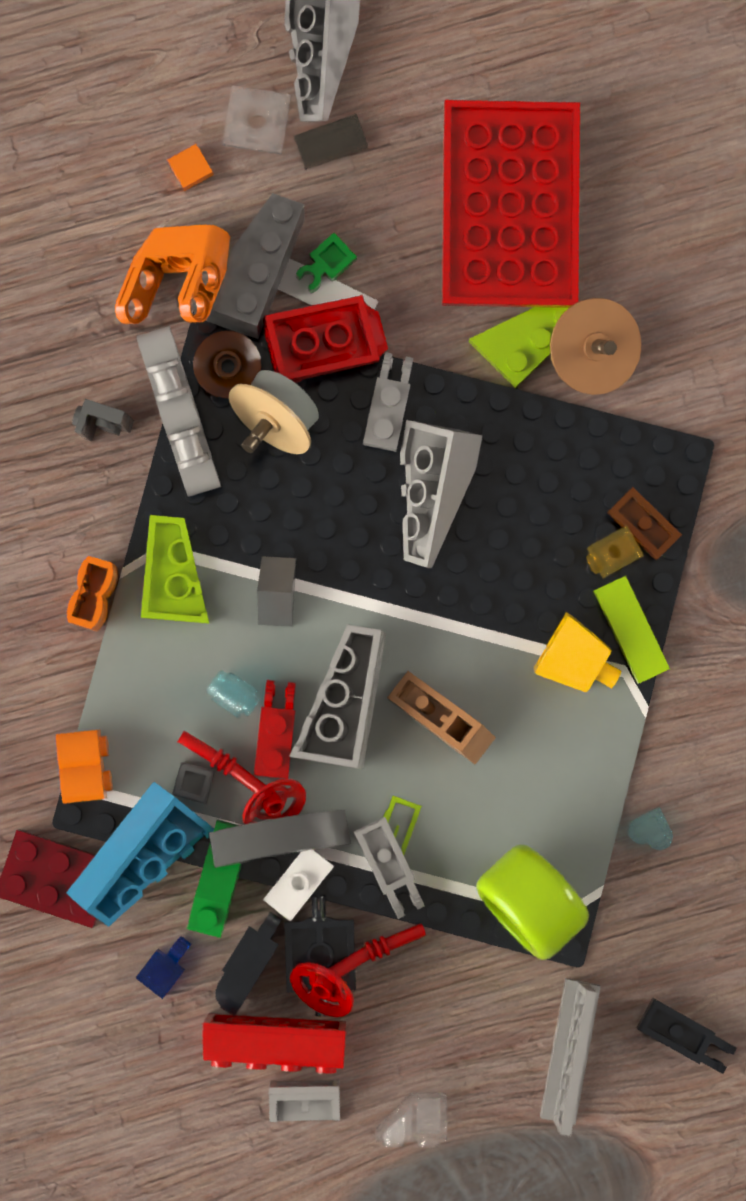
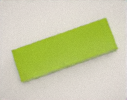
M626 576L594 590L593 592L637 684L669 670L670 667Z

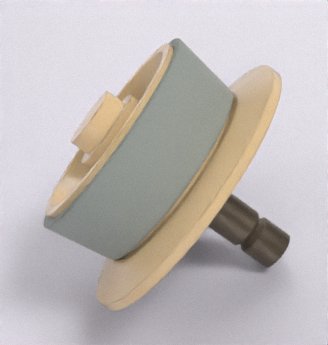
M263 370L257 373L251 385L238 384L231 389L229 393L230 404L240 420L252 431L241 444L245 451L253 453L262 440L282 451L292 454H303L310 448L311 438L308 429L318 420L319 413L309 395L292 380L279 373Z

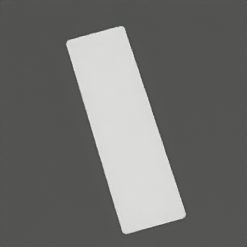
M289 259L278 290L310 305L363 295L365 303L375 310L378 304L376 299L336 280L331 282L326 275L321 279L319 289L310 293L308 286L314 282L315 278L312 275H305L301 280H298L296 273L304 265Z

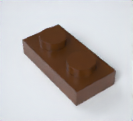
M634 487L607 512L655 560L659 559L682 535Z

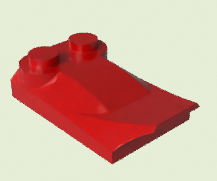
M363 295L264 315L263 318L265 339L273 370L294 383H298L302 379L379 362L382 354L388 350L379 311L367 305Z

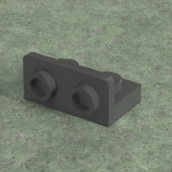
M88 399L84 400L83 406L76 408L72 425L76 426L75 433L91 442L97 426L102 431L119 436L121 430L130 433L134 420L125 411Z

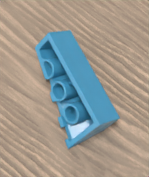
M153 782L66 894L84 910L109 927L143 896L142 890L154 881L157 883L168 874L166 869L180 857L185 859L194 851L192 846L203 836L208 839L209 833L213 832L214 828L176 797Z

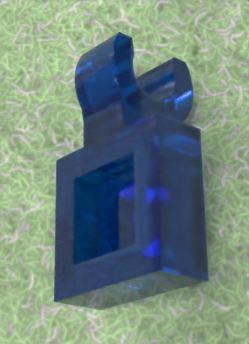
M180 936L167 954L157 949L136 976V979L163 999L185 971L178 962L192 943L183 936Z

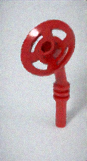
M185 730L178 739V743L209 761L210 767L217 766L216 770L218 772L223 770V775L227 776L230 774L254 793L243 811L244 825L255 823L256 821H253L255 817L261 820H271L299 815L306 802V791L300 782L294 779H280L266 785L236 762L237 758L233 757L230 759L229 753L224 755V750L219 749L217 751ZM287 798H294L290 807L281 814L280 812L284 809Z
M422 923L386 938L383 935L379 936V941L372 939V944L368 941L365 942V947L328 969L314 963H301L290 974L291 986L297 996L313 1010L330 1017L346 1016L354 1006V997L348 985L340 977L368 960L374 962L376 957L382 959L384 953L386 956H389L390 951L427 936ZM302 975L309 977L312 990L309 991L306 987ZM323 1000H326V1001H329V1002H338L339 1004H331V1003H327V1002H325V1001H323Z

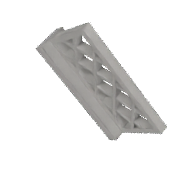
M565 978L540 1117L553 1120L561 1135L571 1136L572 1127L576 1124L601 986Z

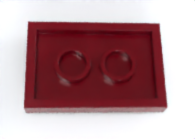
M18 829L16 830L0 877V898L89 928H94L97 918L84 910L66 893L96 855Z

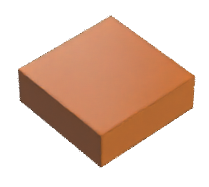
M197 144L167 159L169 166L184 191L213 176V171Z

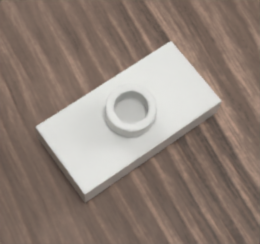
M314 849L301 851L263 900L291 921L334 865Z

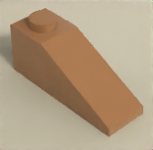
M407 671L387 697L474 765L496 738L483 724L409 671Z

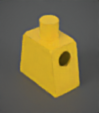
M567 612L534 666V672L537 675L583 692H588L595 680L612 689L621 675V670L606 662L611 653L610 647Z

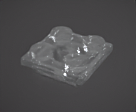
M232 86L222 145L282 155L291 95ZM254 115H261L267 121L262 128L254 129L248 125L249 119Z

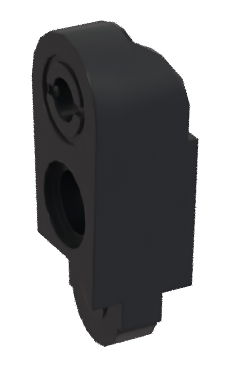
M271 912L258 931L250 926L248 927L222 969L225 973L215 990L216 1000L221 1009L234 1017L279 945L272 941L271 938L282 919Z

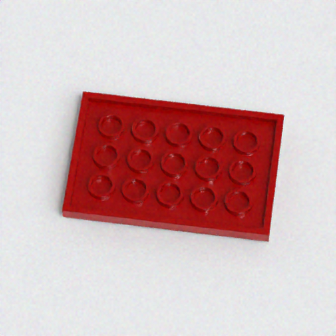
M444 101L442 306L569 308L578 303L580 102Z

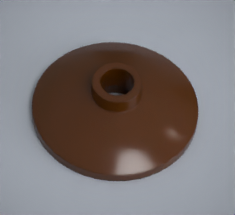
M220 331L213 333L200 343L194 355L193 370L198 383L206 392L218 398L229 399V393L234 386L238 384H252L257 373L261 371V357L255 344L245 335L235 331ZM226 362H232L235 365L234 370L230 373L222 370V366Z

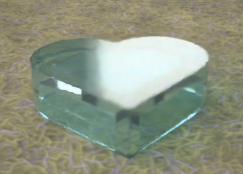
M656 807L630 821L627 828L628 836L632 841L639 844L647 843L656 850L668 848L673 840L672 831L660 807Z

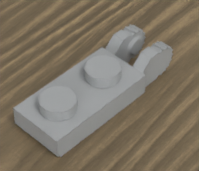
M385 352L380 378L377 377L363 445L396 452L410 390V384L408 383L414 358L406 356L401 370V382L388 379L389 371L393 364V354Z
M383 817L354 831L383 895H387L397 918L400 919L405 914L404 908L393 890L403 885H406L413 905L417 909L424 907L425 905L413 882L415 878L386 818Z

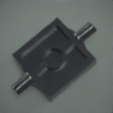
M311 896L312 917L303 921L284 922L287 993H295L291 986L290 974L297 965L301 963H314L328 969L355 952L354 919L326 917V896H319L320 910H318L317 896ZM355 968L340 977L350 990H356ZM302 975L304 984L309 991L312 990L309 977ZM315 1011V1016L321 1017V1013Z

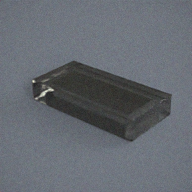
M357 114L294 135V141L305 170L368 148Z

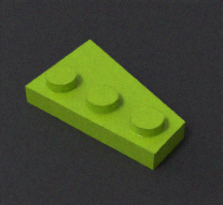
M534 307L470 338L468 342L516 389L551 355L550 341L553 329L558 319L568 308Z
M150 515L141 618L210 624L185 519Z

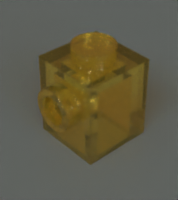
M625 526L590 545L587 548L589 555L586 556V559L595 574L600 572L604 579L639 560L644 555L628 526Z

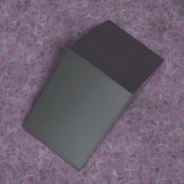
M262 557L257 588L258 625L293 626L296 558Z

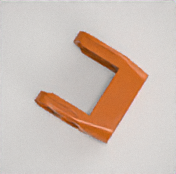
M208 224L153 229L132 260L116 300L115 313L117 319L123 324H139L149 314L164 273L188 272L178 297L181 317L188 323L204 322L207 320L227 270L230 235L228 232L218 226ZM142 271L145 273L147 277V283L145 288H143L140 283V275ZM203 271L208 273V283L206 286L202 280ZM193 298L197 304L195 315L192 314L190 306ZM131 300L135 305V314L133 317H131L128 312V306Z

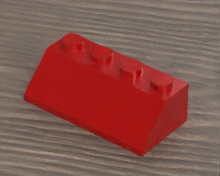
M209 1013L203 1022V1061H211V1066L228 1068L232 1067V1062L246 1063V1068L255 1070L267 1069V1064L281 1065V1070L290 1072L302 1071V1066L316 1067V1072L324 1074L336 1073L337 1068L344 1069L346 1021L235 1015L234 1017L231 1014Z

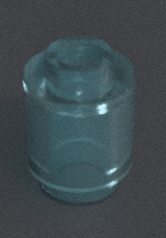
M223 670L219 671L206 693L212 696L211 700L238 719L243 714L248 717L259 703V699L255 697L258 690L232 672L227 674Z

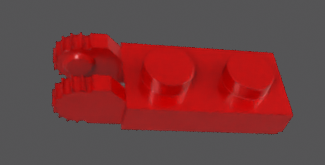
M267 680L264 707H261L254 775L289 779L291 761L289 756L292 752L296 710H293L296 683L288 682V686L285 689V709L272 708L276 690L275 681Z

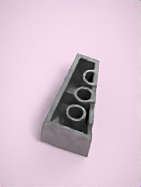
M274 193L271 194L229 252L225 276L210 315L205 321L259 339L264 326V315L269 313L304 223V204ZM194 300V302H193L192 304H193L194 315H195V314H196V311H197V304H196V301Z

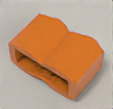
M86 557L78 571V589L72 595L67 607V620L69 623L93 631L100 630L108 615L107 599L114 592L118 582V568L116 565L95 557Z
M100 730L56 734L63 804L106 799L107 791L113 790L111 771H105L103 757L109 756L107 736H101Z

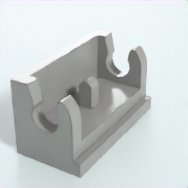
M340 1080L270 1082V1122L340 1121Z

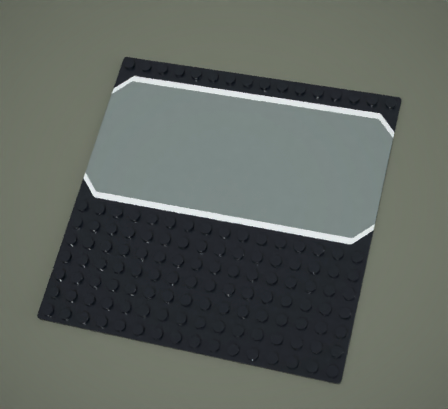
M208 321L190 323L180 359L199 413L221 487L188 497L171 444L162 423L77 732L100 730L101 736H107L109 756L103 757L105 771H111L113 790L107 791L106 799L64 804L60 792L52 821L53 826L59 830L107 842L153 782L170 794L173 793L181 762L214 770L215 773L206 804L180 797L176 798L213 828H215L217 819L236 825H244L243 811L254 793L230 774L227 776L223 775V770L218 772L216 770L217 766L210 767L209 761L178 743L177 741L184 730L217 751L219 749L224 750V755L229 753L230 759L233 757L237 758L236 762L254 775L261 707H264L266 681H275L276 690L272 708L285 709V689L288 686V682L296 683L293 709L296 710L292 742L293 750L303 730L304 722L307 716H309L317 698L318 690L328 673L329 665L346 626L354 625L382 630L386 633L364 768L359 769L291 757L289 779L300 782L306 791V802L299 815L345 810L351 840L349 845L321 850L314 849L334 867L311 896H317L318 899L319 896H326L325 901L415 925L422 923L423 927L534 956L497 920L476 890L479 878L512 847L525 844L543 856L564 877L581 898L589 913V919L584 928L554 956L547 960L577 968L583 966L656 676L637 684L593 591L626 576L663 652L714 450L713 441L413 362L408 383L410 384V390L396 452L363 445L377 377L380 378L384 359V354H382L379 362L302 379L296 383L313 400L319 413L318 420L308 429L311 446L305 453H288L264 440L259 443L253 453H248L242 448L241 444L252 431L237 416L229 399L215 397L200 386L193 370L194 355L200 343L213 333L233 330ZM263 326L259 339L245 336L255 344L259 351L261 371L269 370L274 372ZM393 357L392 368L388 375L389 380L401 382V370L404 359ZM226 362L223 364L222 370L230 373L234 370L235 365L232 362ZM406 420L482 435L476 470L432 568L404 560L402 520L407 515V498L402 497L401 485L406 484L405 465L400 464V451ZM632 487L682 534L657 560L607 513ZM150 515L185 519L210 624L141 618ZM262 557L296 558L292 627L258 625L257 588ZM566 612L571 614L610 647L611 653L606 662L621 670V675L612 689L595 680L589 691L583 692L539 676L534 672L536 662ZM407 671L483 724L496 737L475 765L387 698ZM255 776L266 785L273 781L284 779ZM392 796L422 806L404 857L415 878L413 882L425 906L417 909L413 905L406 885L393 890L404 908L405 916L400 919L397 918L387 895H383L354 834V831L383 818L385 810H388ZM287 798L285 807L280 812L281 814L290 807L294 798ZM396 802L388 824L393 834L396 826H400L395 839L401 849L415 809ZM255 817L253 821L261 822L266 820H261ZM203 836L192 846L194 851L185 859L180 857L176 861L203 868L210 839ZM301 852L255 859L242 863L238 877L274 887Z

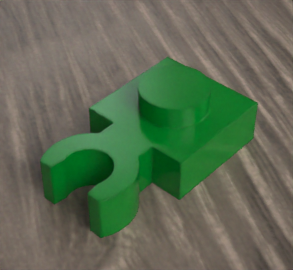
M333 233L309 254L310 259L314 263L299 268L296 278L301 280L305 275H312L315 279L308 286V291L313 293L319 289L321 279L325 275L333 282L357 260V256Z

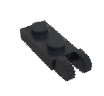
M653 997L636 1027L639 1031L698 1064L702 1062L724 1074L727 1068L723 1062L705 1055L710 1043L718 1046L720 1050L727 1054L731 1053L734 1055L737 1047L716 1036L714 1031Z

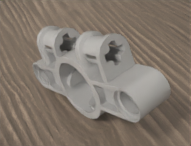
M170 326L136 335L159 413L188 497L221 487Z

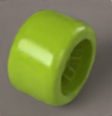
M525 844L512 847L479 878L476 884V890L480 898L497 920L526 950L539 959L546 960L554 956L584 928L589 919L586 906L571 885L543 856Z

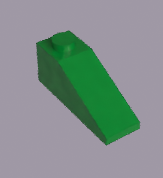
M217 819L214 831L240 825ZM211 844L209 845L195 894L187 929L221 938L227 923L242 863L215 868Z

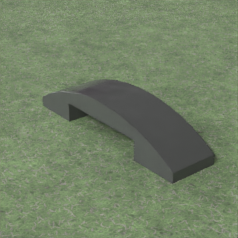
M345 810L324 811L271 819L209 833L215 868L246 863L255 859L351 844Z

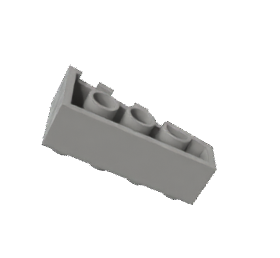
M354 625L346 626L329 665L328 673L318 690L314 705L304 722L303 730L289 757L359 769L364 768L386 639L385 632Z

